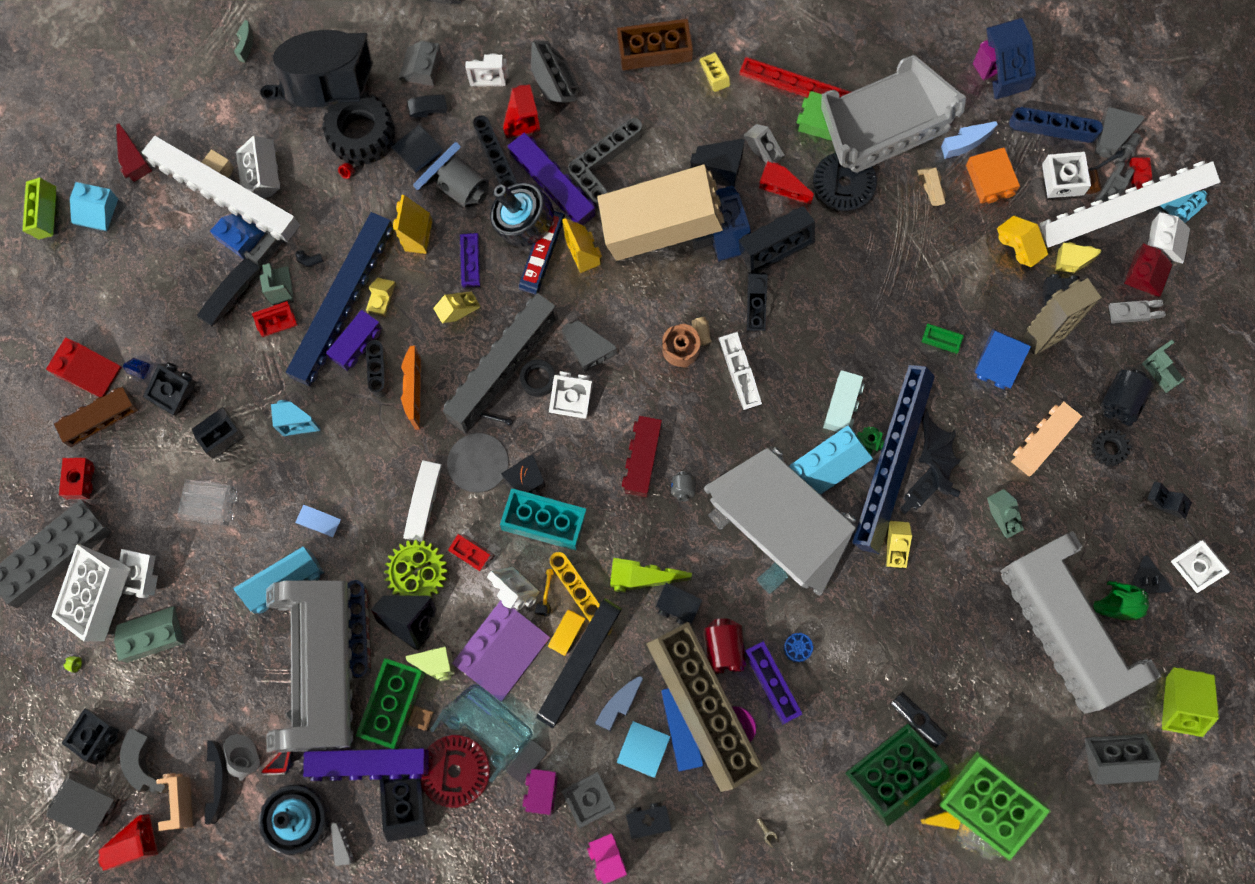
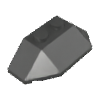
M533 41L531 71L544 98L557 102H575L580 87L566 59L556 49L551 47L548 41Z

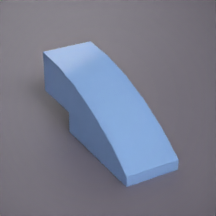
M997 122L964 127L960 129L957 136L945 138L941 146L944 158L948 159L959 156L983 143L993 134Z

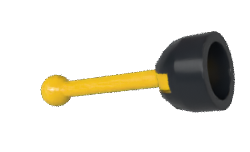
M552 569L546 570L547 580L543 601H540L535 608V614L540 616H550L551 605L547 602L551 576L554 574Z

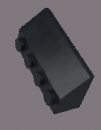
M802 206L798 209H793L783 217L776 218L770 224L761 226L758 230L744 235L739 239V250L748 271L760 272L815 243V221L805 207Z

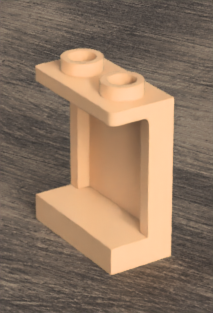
M176 773L164 774L163 779H157V784H169L171 820L158 822L159 831L193 827L190 777H183V774Z

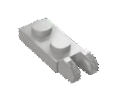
M1163 300L1110 303L1111 323L1149 321L1150 319L1162 318L1166 316L1164 311L1150 313L1149 308L1164 305Z

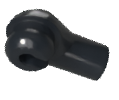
M298 250L295 253L298 263L306 267L324 262L320 253L314 256L305 254L303 250Z

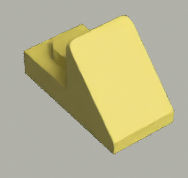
M377 277L369 286L371 296L366 309L368 313L386 316L396 282Z

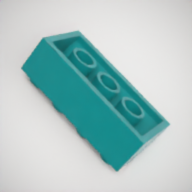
M511 488L500 527L502 531L576 551L583 529L586 508Z

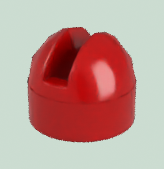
M343 163L339 166L338 172L341 177L348 179L353 175L354 167L352 164Z

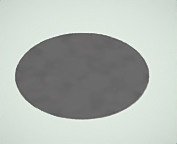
M474 433L464 436L450 450L447 460L448 472L454 483L466 491H488L498 485L503 479L501 473L508 468L507 452L500 441L488 434Z

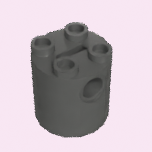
M453 157L446 166L443 165L438 170L437 187L466 209H472L477 204L483 203L486 199L489 180L459 157Z

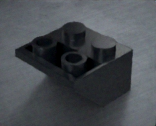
M224 407L191 429L197 442L212 459L245 437Z

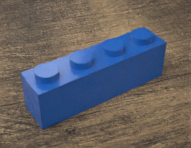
M661 690L678 771L702 767V762H705V759L670 690Z

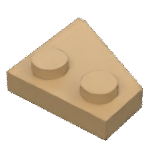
M936 167L917 170L919 176L924 174L926 180L924 188L928 193L931 204L934 206L945 204L946 194L944 189L941 188V175Z

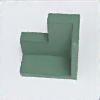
M270 264L262 265L264 272L263 275H260L262 293L273 306L286 301L293 302L294 295L289 268L273 269Z
M1173 340L1156 350L1142 363L1166 393L1184 381L1183 376L1173 366V361L1165 353L1175 343Z

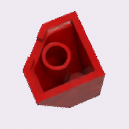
M519 85L516 88H512L503 125L506 139L520 136L523 133L529 134L541 131L530 85Z
M150 814L137 816L99 849L98 863L103 871L112 870L158 855Z

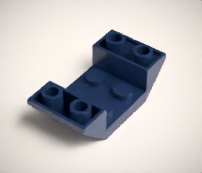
M1018 18L987 27L988 46L995 48L998 80L992 81L994 99L997 100L1030 90L1036 76L1033 40L1023 19Z
M733 185L716 191L721 203L719 209L724 217V223H722L723 231L713 233V246L718 262L741 256L739 239L751 233L740 195Z

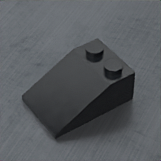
M382 775L380 780L382 829L387 842L428 835L421 779H410V775H402V779H390V775Z

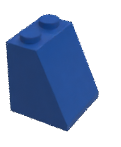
M992 329L974 373L978 374V379L985 382L988 379L994 381V385L1005 390L1006 387L1011 389L1031 346Z

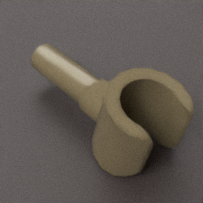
M759 818L757 822L764 831L765 841L770 847H773L770 844V840L772 838H776L778 842L780 840L774 832L767 828L763 820Z

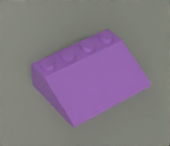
M500 600L452 664L502 702L550 637L514 608L510 609L504 606Z

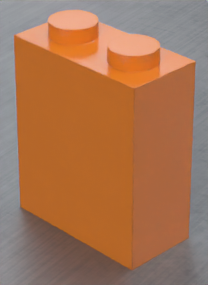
M1005 148L972 156L966 164L981 204L985 202L993 203L1003 197L1011 198L1020 187Z

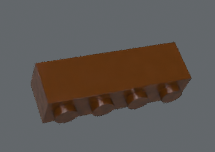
M118 387L111 390L106 396L96 398L93 403L79 407L76 412L61 417L59 421L54 423V426L62 442L69 447H73L139 410L130 392L124 387Z

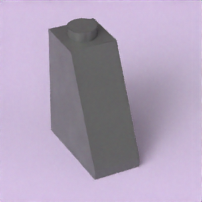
M1108 107L1102 117L1103 130L1097 138L1094 154L1104 158L1114 156L1140 126L1145 116Z
M578 320L565 324L564 328L561 329L563 337L584 372L617 355V348L614 344Z

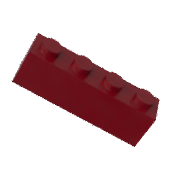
M639 416L638 421L634 422L633 432L636 433L635 439H631L629 446L632 454L631 458L627 457L625 469H628V474L623 476L621 486L624 487L625 494L648 497L662 426L661 419Z

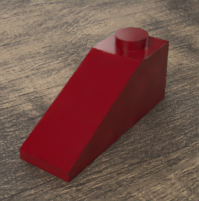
M120 123L116 124L118 162L122 166L120 171L125 178L129 177L135 182L152 172V170Z

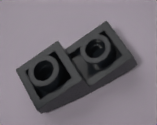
M427 95L407 100L410 117L427 118L428 113H446L448 109L445 95Z

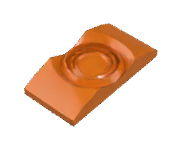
M410 346L401 366L404 372L401 401L415 430H420L421 356L415 346Z

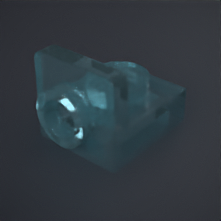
M774 562L756 581L770 595L787 580L788 576Z

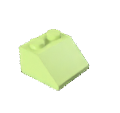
M446 647L406 656V661L437 680L439 679V681L449 680L451 675L456 674L452 664V653Z

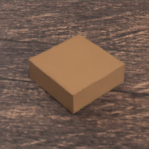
M414 705L407 725L427 731L434 712Z

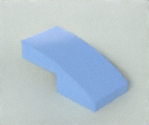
M303 505L295 523L333 538L341 519Z

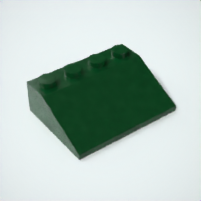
M906 724L845 772L852 784L887 827L951 777L946 763L909 724Z

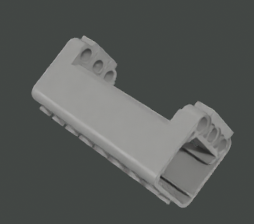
M1072 531L1016 560L1000 572L1004 583L1010 587L1014 600L1023 609L1024 617L1033 626L1034 634L1042 641L1044 651L1052 658L1056 671L1065 680L1066 688L1075 697L1077 707L1085 714L1099 711L1157 680L1161 675L1152 660L1144 659L1130 666L1126 665L1064 562V559L1081 551L1080 548H1082L1081 543Z
M347 581L274 582L266 589V607L277 608L278 611L291 610V728L268 731L267 753L337 750L351 746L353 732L350 730V722H352L353 713L350 709V701L352 700V690L350 689L352 670L349 668V660H351L352 653L351 648H349L351 629L348 627L351 610L348 608L350 588H348Z

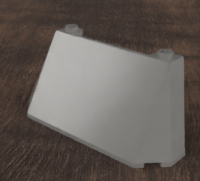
M912 55L899 62L897 73L842 97H839V93L836 90L823 93L821 109L839 163L843 167H848L858 173L947 133L952 127L950 124L956 116L960 117L963 114L966 96L952 87L918 57Z
M770 446L703 488L707 494L712 495L710 499L712 504L799 585L806 589L809 586L814 588V593L819 596L826 590L857 529V519L849 512L847 514L844 512L840 513L784 462V453L779 448Z

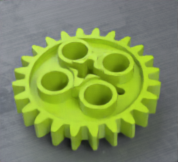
M416 539L413 545L410 541H407V547L399 544V551L393 549L395 556L388 555V558L392 560L391 563H385L389 567V570L384 571V573L389 574L385 581L391 582L388 589L395 588L392 593L393 595L400 593L399 596H430L433 599L432 593L440 594L437 588H444L445 586L441 581L447 580L443 574L447 573L448 570L443 569V566L448 563L441 562L445 556L443 554L437 555L440 549L432 550L434 546L432 543L426 547V541L424 540L420 545ZM419 553L424 555V560L421 563L416 562V556ZM428 562H431V565H429L428 567H424L423 569H421V568H422L423 566H425ZM405 563L407 565L406 572L401 574L399 572V567L401 564ZM414 568L420 569L418 571V576L412 574L415 572ZM428 570H432L434 573L431 580H427L425 577ZM410 575V576H409L408 578H406L403 582L401 581V579H402L403 577H406V576ZM411 580H415L417 583L414 590H410L408 587Z

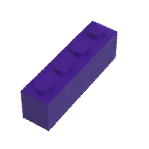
M764 641L747 649L745 655L782 725L802 715Z

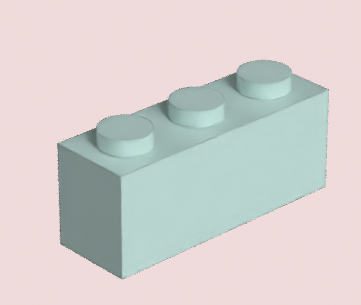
M840 371L823 428L839 432L848 425L852 428L854 419L851 416L853 412H857L860 402L856 399L858 394H862L865 385L861 383L862 376Z

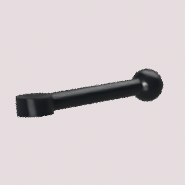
M1123 150L1117 151L1116 155L1088 170H1098L1114 159L1124 156Z
M481 413V415L479 416V418L485 417L492 420L504 422L508 426L512 425L513 423L512 419L510 418L503 419L484 413Z

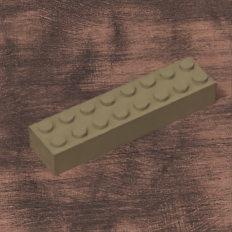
M689 622L646 643L720 791L732 790L763 771Z

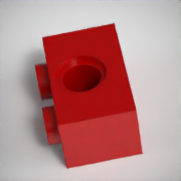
M62 458L59 496L65 499L90 498L93 490L91 478L94 474L92 461L87 458ZM80 475V480L75 482L76 477Z

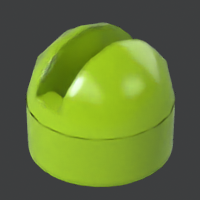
M69 656L65 659L67 661L63 666L67 671L76 673L80 670L82 665L80 657Z

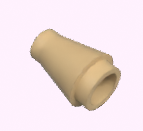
M706 317L692 320V327L699 335L701 346L710 344L709 321L706 320Z

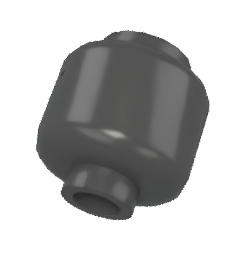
M678 472L677 475L672 477L671 494L678 501H688L689 498L694 497L696 494V478L690 472Z

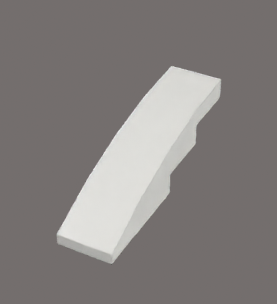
M738 332L719 337L721 348L743 410L761 405L762 402L754 376L749 367L745 351L742 349Z
M422 460L404 533L405 539H416L422 542L425 538L427 522L430 521L442 464Z

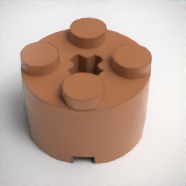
M679 324L668 328L664 333L662 352L670 364L678 367H688L698 358L700 338L692 326Z

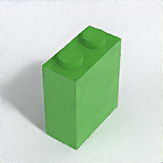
M810 91L809 97H805L802 108H805L804 112L799 113L797 124H800L798 131L832 141L821 109L822 94Z

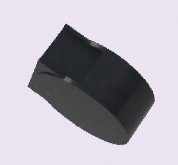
M337 30L310 31L284 41L273 54V62L284 98L293 104L305 107H322L340 102H360L373 66L367 33H346Z

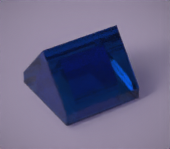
M132 358L123 364L127 374L141 379L145 378L150 367L149 363L136 358Z

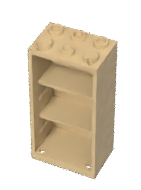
M704 164L597 196L605 244L616 261L723 231L722 223H724V217L719 209L721 203L719 196L716 194L718 189L715 179L713 180L711 170L707 171Z

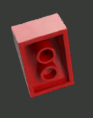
M65 337L46 370L54 376L97 397H104L122 367Z

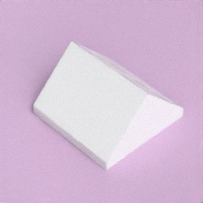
M1204 539L1191 545L1171 560L1172 564L1196 593L1230 572Z

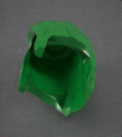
M1107 581V585L1112 586V590L1105 598L1094 601L1093 605L1095 612L1101 615L1122 620H1138L1147 614L1149 596L1145 589H1140L1134 585Z

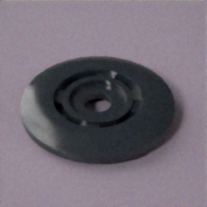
M835 152L823 158L817 165L813 175V187L818 198L828 207L839 211H853L863 207L872 199L877 187V176L873 166L858 173L850 168L843 167L839 163ZM840 178H849L850 184L848 186L841 185L839 182Z

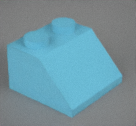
M76 182L70 196L71 223L107 231L118 197L110 189Z
M280 400L277 404H271L273 427L282 436L321 431L320 426L312 417L292 402Z

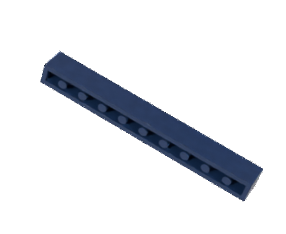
M370 212L285 372L291 379L309 387L312 382L316 381L318 370L326 362V352L334 344L337 334L343 330L346 317L351 315L354 302L359 299L363 285L367 284L371 270L377 265V258L380 253L384 252L385 243L388 238H391L394 229L391 220Z
M908 366L852 542L862 551L880 554L935 378L932 372L925 366Z

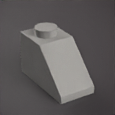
M755 124L743 135L751 150L765 163L767 161L771 163L778 162L784 156L768 126Z

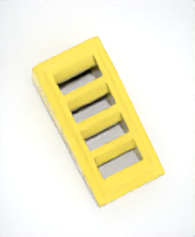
M716 52L699 59L714 92L730 86L729 75Z

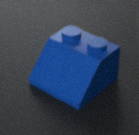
M233 213L221 217L210 230L217 241L242 259L245 258L244 253H249L266 233L260 230L255 223L252 222L250 224L246 222L242 215L238 214L236 216Z

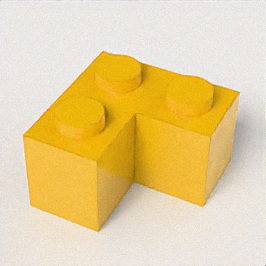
M1012 216L997 228L1000 242L1015 249L1016 259L1020 264L1032 267L1048 255L1038 224Z

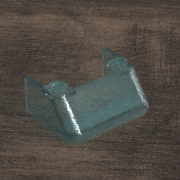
M476 684L469 686L443 708L430 729L434 732L443 723L453 730H460L465 726L494 750L490 760L497 769L489 779L491 783L507 769L533 735L529 726L483 687Z

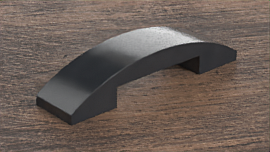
M207 740V761L215 762L214 803H205V825L217 822L224 808L228 792L226 758L219 742Z

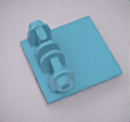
M1204 190L1197 191L1160 206L1168 214L1178 216L1186 223L1208 203L1205 200L1207 193Z

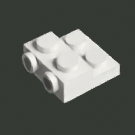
M492 53L484 55V61H466V72L470 86H506V79H509V68H507V59H503L502 55Z
M565 371L555 374L549 413L586 419L593 387V380L589 379L590 376L579 374L578 377H573L570 372Z
M121 549L119 561L130 568L122 593L128 595L136 593V597L148 598L149 595H154L158 578L157 575L152 574L155 556Z
M514 567L493 570L487 576L492 581L493 586L500 589L497 597L504 606L520 610L524 605L529 608L536 602V596L540 591Z

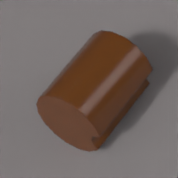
M1088 170L1091 186L1086 194H1094L1102 189L1098 170Z

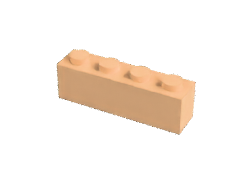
M1065 402L1060 406L1055 404L1048 412L1051 416L1047 420L1043 418L1036 426L1039 430L1035 434L1031 432L1024 440L1027 444L1024 447L1019 446L1013 453L1015 458L1011 462L1029 477L1039 468L1082 417Z

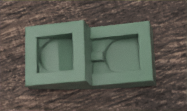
M247 20L243 22L237 32L240 42L234 50L238 60L244 63L248 59L253 44V30Z

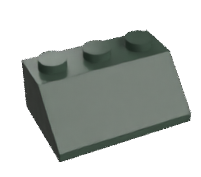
M175 606L117 625L114 644L118 661L129 663L184 644Z

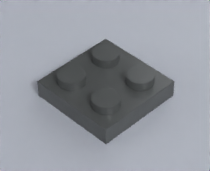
M598 772L562 790V794L579 829L616 810Z

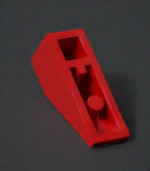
M767 161L759 188L811 205L814 193L784 166L777 162L771 163Z

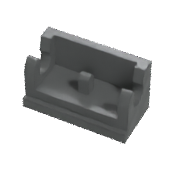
M267 230L249 253H244L247 259L258 265L261 269L263 268L262 265H265L284 242L282 239H275L271 236V232Z

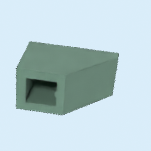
M1004 489L987 497L990 512L1006 538L1024 530L1017 500Z

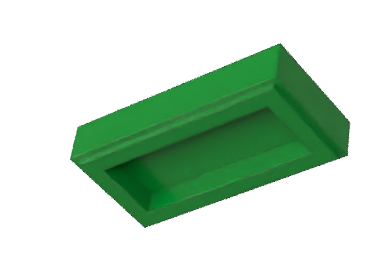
M928 323L921 342L958 354L964 335Z

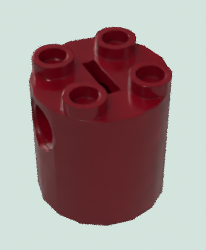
M729 618L712 621L703 629L706 658L714 673L723 674L725 673L724 670L727 669L732 672L744 671V667L747 665L742 625Z

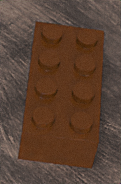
M688 19L617 28L622 71L692 62L693 48Z

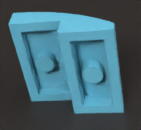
M633 721L617 763L655 778L670 736Z

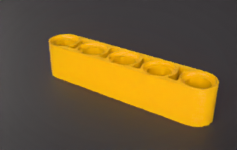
M561 552L553 553L550 557L552 569L590 623L594 615L587 613L588 607L596 606L598 608L600 604L566 555ZM557 558L564 559V564L560 567L554 565V561ZM568 574L575 575V580L571 583L565 581V577ZM585 590L587 592L586 597L583 599L577 598V591Z

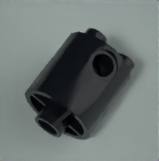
M1135 369L1132 371L1119 370L1100 405L1102 410H1104L1103 415L1109 419L1116 418L1121 420L1123 424L1132 426L1134 422H1137L1154 389V384L1142 371Z

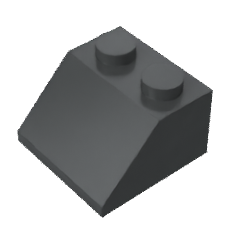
M420 41L407 47L399 80L434 86L442 57L439 44Z

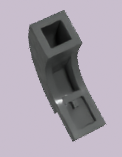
M130 728L120 752V763L125 778L138 791L149 790L157 795L169 793V784H157V779L159 778L152 775L146 766V754L154 737L138 729Z

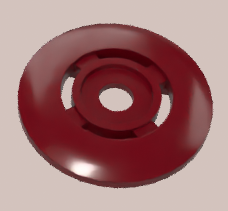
M449 735L436 740L427 748L429 749L428 774H422L421 786L433 802L444 807L458 808L472 803L483 793L489 781L490 765L485 751L476 741L461 735ZM450 751H461V752H464V753L466 754V756H465V757L460 756V755H450V756H448V755H447V752H450ZM452 765L460 767L461 772L458 777L453 778L449 775L448 771ZM445 785L451 788L462 787V790L450 792L443 789Z

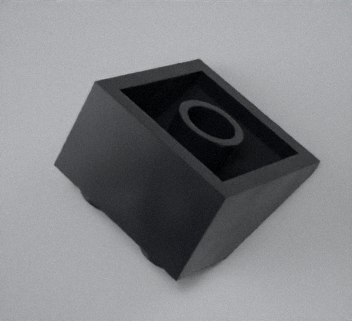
M666 582L656 604L657 614L667 619L670 616L676 619L675 622L679 625L689 622L690 626H692L701 607L702 599Z

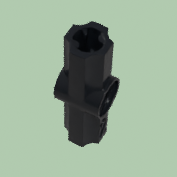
M903 691L891 702L890 705L909 722V725L916 729L935 748L948 736L929 717L928 713L921 710ZM916 714H920L923 717L922 725L916 724L914 720Z

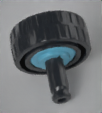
M523 182L509 187L498 185L494 189L496 199L491 207L490 221L493 229L503 240L513 246L525 247L538 242L546 235L553 222L554 209L549 198L540 188L534 184Z
M287 785L274 791L267 797L259 813L258 824L264 842L271 849L284 855H300L315 849L316 846L322 843L330 829L331 810L328 802L318 790L306 785Z

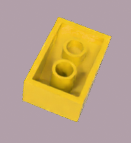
M567 218L562 219L565 240L579 272L582 273L599 266L602 255L599 248L594 247L593 242L595 240L591 231L588 232L585 226Z

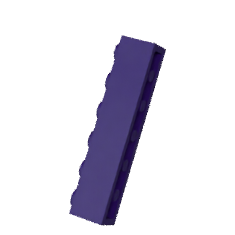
M523 133L508 145L509 154L571 221L585 225L596 216V206L592 200H587L583 196V191L578 186L575 187L572 184L571 178L560 171L559 165L549 159L547 152L544 149L540 150L533 137H528Z
M429 749L304 752L303 777H310V781H322V777H330V781H340L342 776H350V780H362V776H370V780H381L382 775H390V779H402V775H410V779H421L422 774H428Z

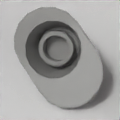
M235 734L226 739L224 753L227 761V770L231 775L238 777L242 781L245 777L258 770L260 766L256 747L253 741L244 735Z

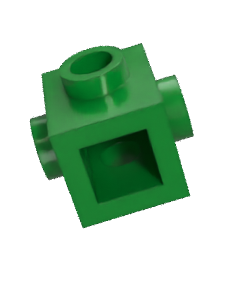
M864 427L862 432L857 433L858 438L871 456H875L878 450H882L884 440L881 438L883 433L879 432L877 428Z

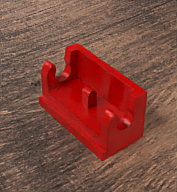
M288 301L252 313L256 328L262 338L298 326L293 308Z
M458 534L448 549L449 552L480 572L487 568L488 561L492 560L495 554L464 534Z

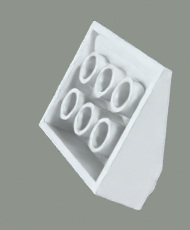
M77 544L52 617L83 641H105L130 568L118 560Z

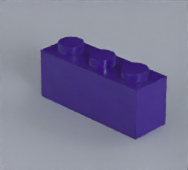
M361 310L326 354L332 361L348 371L357 364L360 355L366 352L367 344L380 336L382 326L377 320Z

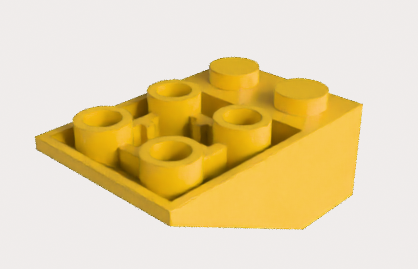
M401 195V200L397 202L396 210L398 216L394 219L393 229L396 231L400 244L406 252L427 254L433 221L427 210L407 196Z

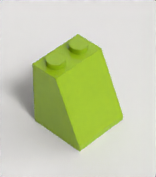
M1173 668L1166 677L1162 730L1203 737L1219 719L1215 675L1206 674L1201 671H1190L1184 668Z

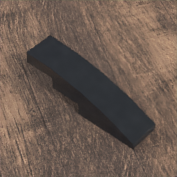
M245 257L209 297L197 314V318L210 327L214 326L237 304L236 299L249 288L248 283L260 272V267Z

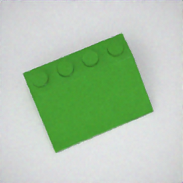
M978 751L964 767L940 804L942 808L1008 860L1012 859L1050 812L1044 802Z

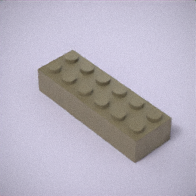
M1088 278L1083 281L1077 280L1069 285V289L1065 291L1061 289L1052 295L1053 298L1041 309L1042 312L1031 322L1032 325L1026 328L1027 332L1023 338L1031 346L1030 349L1034 355L1067 338L1102 298Z

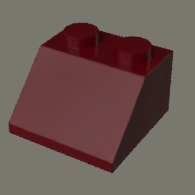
M1143 243L1134 255L1124 284L1160 298L1173 264L1162 250Z

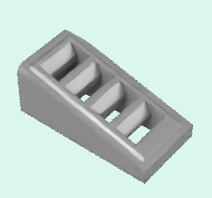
M332 823L335 865L355 863L341 823Z

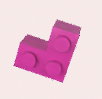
M613 833L589 843L590 847L587 848L590 859H595L596 861L594 873L598 881L602 880V883L606 884L627 875L628 872Z

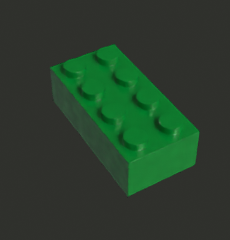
M384 658L356 736L392 749H399L426 673Z

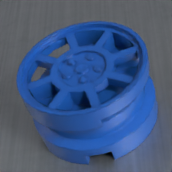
M803 633L792 634L784 643V653L792 662H803L813 652L811 639Z

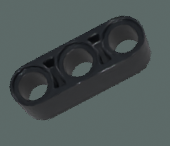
M372 340L366 346L367 384L375 397L381 398L388 392L387 355L381 342ZM380 348L377 354H372L374 349ZM376 366H381L378 372H373ZM382 384L379 390H374L375 385Z

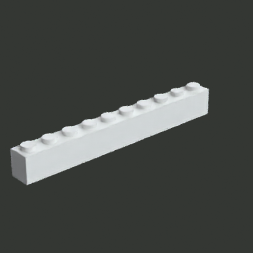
M156 136L152 138L141 152L147 158L145 161L152 167L158 166L164 174H172V177L180 183L184 181L193 191L199 190L205 198H213L214 202L219 206L228 207V210L236 216L238 214L242 215L246 222L250 224L252 222L255 223L263 232H266V230L271 232V236L277 240L282 239L288 242L300 226L293 215Z
M1205 161L1194 164V169L1188 170V167L1176 171L1177 175L1171 177V174L1160 177V181L1154 183L1153 180L1142 184L1143 188L1138 190L1136 187L1125 190V195L1120 196L1117 193L1109 196V201L1103 203L1102 199L1091 203V208L1080 207L1075 209V214L1070 216L1068 212L1057 216V220L1054 222L1048 219L1039 223V229L1046 248L1220 183L1213 161L1207 164Z

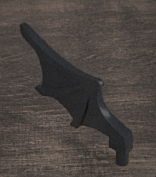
M925 408L922 416L924 446L919 462L926 463L932 468L936 478L937 490L945 495L950 494L958 498L961 491L953 488V482L950 481L951 471L961 460L955 457L952 448L956 431L947 432L940 429L931 420L928 410Z

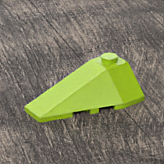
M613 558L610 586L614 588V591L625 593L626 590L665 585L666 582L671 584L691 580L692 573L665 568V571H661V568L656 565L641 567L640 562Z

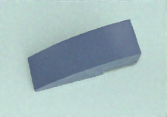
M639 676L621 688L601 711L595 724L611 731L618 714L627 715L643 678Z

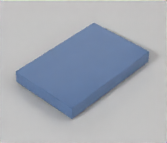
M457 142L454 143L413 186L419 190L461 146Z

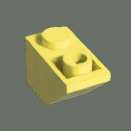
M1072 242L1063 243L1058 250L1055 270L1074 274L1093 262L1099 256L1101 250L1095 249L1093 246H1078Z
M472 291L444 295L436 304L434 310L441 322L447 323L457 321L479 309L480 304Z
M889 522L887 567L907 568L912 539L909 522Z

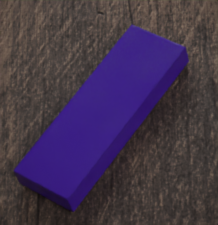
M479 233L460 234L462 288L481 287Z

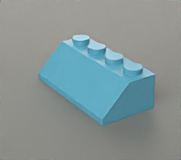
M848 425L789 465V467L821 495L873 460V458L854 430Z
M303 546L233 589L251 612L261 614L269 609L266 607V589L274 582L316 581L324 572L314 554Z

